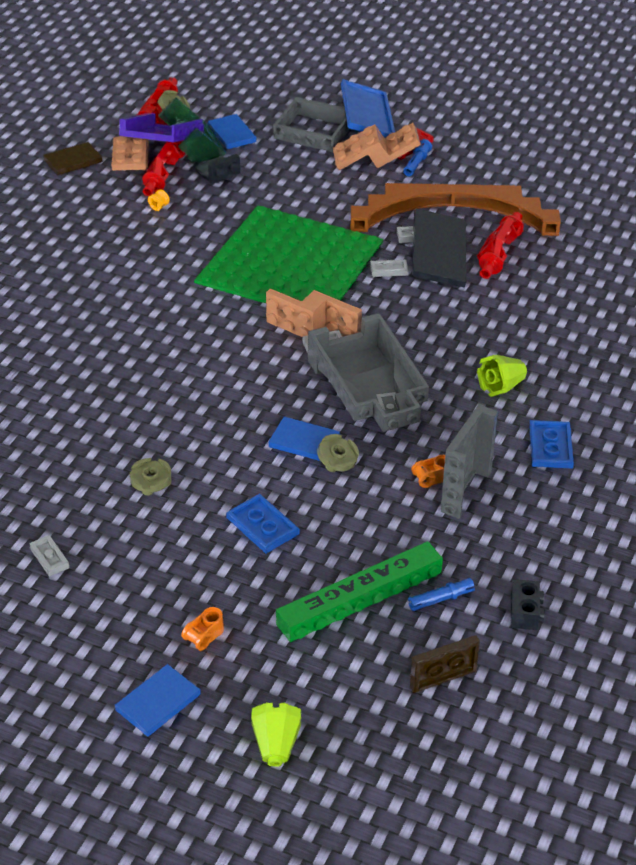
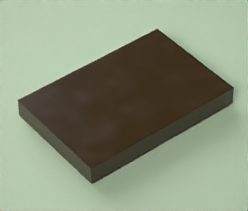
M89 142L43 155L45 162L56 175H62L103 162L102 156Z
M477 635L413 656L410 688L413 693L476 672L480 645Z

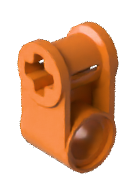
M445 455L421 460L412 466L411 471L419 479L418 483L422 488H428L443 482Z
M217 607L205 609L197 618L184 627L181 635L182 638L195 644L196 649L199 651L206 649L212 641L224 632L222 611Z

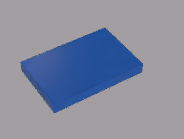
M237 114L208 121V127L226 149L256 142V136Z
M283 417L268 444L270 448L320 461L317 449L322 439L330 434L340 435V431Z
M530 420L532 467L573 469L574 461L570 422Z
M261 494L226 512V518L265 554L300 534V529Z
M167 664L115 704V710L149 737L201 695L200 689Z

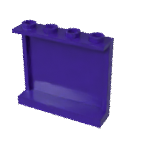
M147 113L120 119L119 136L177 142L201 136L204 131L203 119L174 124L172 126L155 124L156 113Z

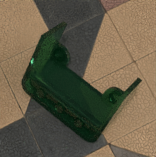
M177 97L158 115L171 126L202 119ZM204 120V131L201 132L196 128L178 146L193 163L223 157L227 153Z

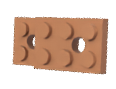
M414 123L405 125L402 129L389 134L386 138L383 137L374 124L371 127L365 128L364 131L352 135L346 141L338 143L333 147L335 163L339 170L366 155H369L375 166L379 168L421 144Z
M125 136L113 137L112 170H146L148 168L149 139Z
M269 289L266 292L267 322L298 336H308V331L327 327L329 332L339 330L342 337L361 332L362 309L316 290L311 292L303 301L273 289Z

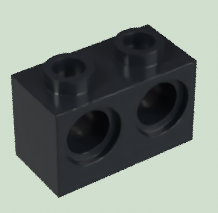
M513 579L510 628L538 630L539 621L544 620V608L540 607V604L544 602V591L540 590V581Z

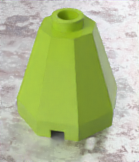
M492 355L481 359L479 364L482 363V366L477 370L480 387L483 391L488 390L490 397L507 393L524 380L527 374L525 363L521 360L501 355Z
M264 703L252 708V727L262 760L272 767L281 766L282 763L288 761L299 733L301 709L287 703H279V708H273V703Z

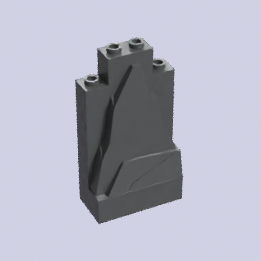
M380 313L362 317L361 332L329 340V330L327 327L308 331V361L316 375L323 373L329 379L354 421L373 416L383 432L420 422L421 406L419 403L428 401L429 386ZM396 392L395 402L393 396L381 397L385 410L382 409L376 394ZM393 404L394 408L388 409L386 405Z

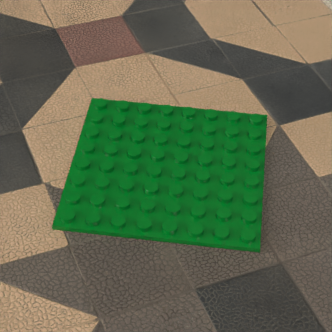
M257 205L196 277L194 283L262 303H266V292L269 289L299 301H303L314 290L341 301L381 246L383 239Z

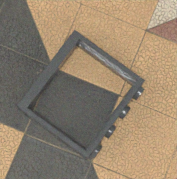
M296 97L273 125L274 139L333 152V147L340 143L350 130L344 107ZM297 115L340 124L332 136L290 127L289 125Z

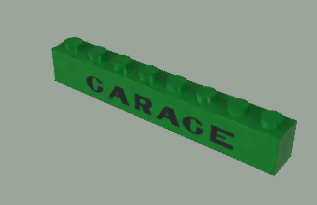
M427 541L276 609V625L289 642L301 639L316 630H321L325 626L340 621L355 612H360L368 606L380 603L382 600L399 594L403 590L416 586L431 577H436L442 573L443 557Z

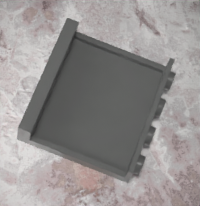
M478 405L446 449L441 512L460 519L463 493L475 474L487 478L491 474L498 411Z

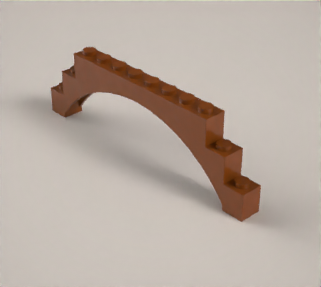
M385 183V195L368 194V206H351V230L358 232H368V229L375 224L403 212L415 210L416 208L440 206L478 208L507 216L512 215L514 212H520L523 216L521 221L541 232V236H559L561 223L558 209H541L540 197H523L522 188L518 185Z

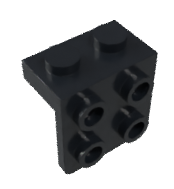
M234 154L226 158L218 157L196 165V171L211 184L218 183L240 174V156Z

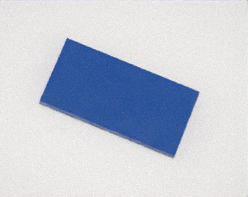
M343 79L341 90L348 128L362 132L365 128L375 124L384 138L391 133H395L387 93Z

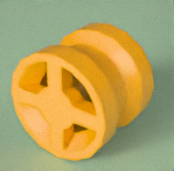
M158 190L155 194L148 197V203L155 211H159L170 202V198L164 190Z

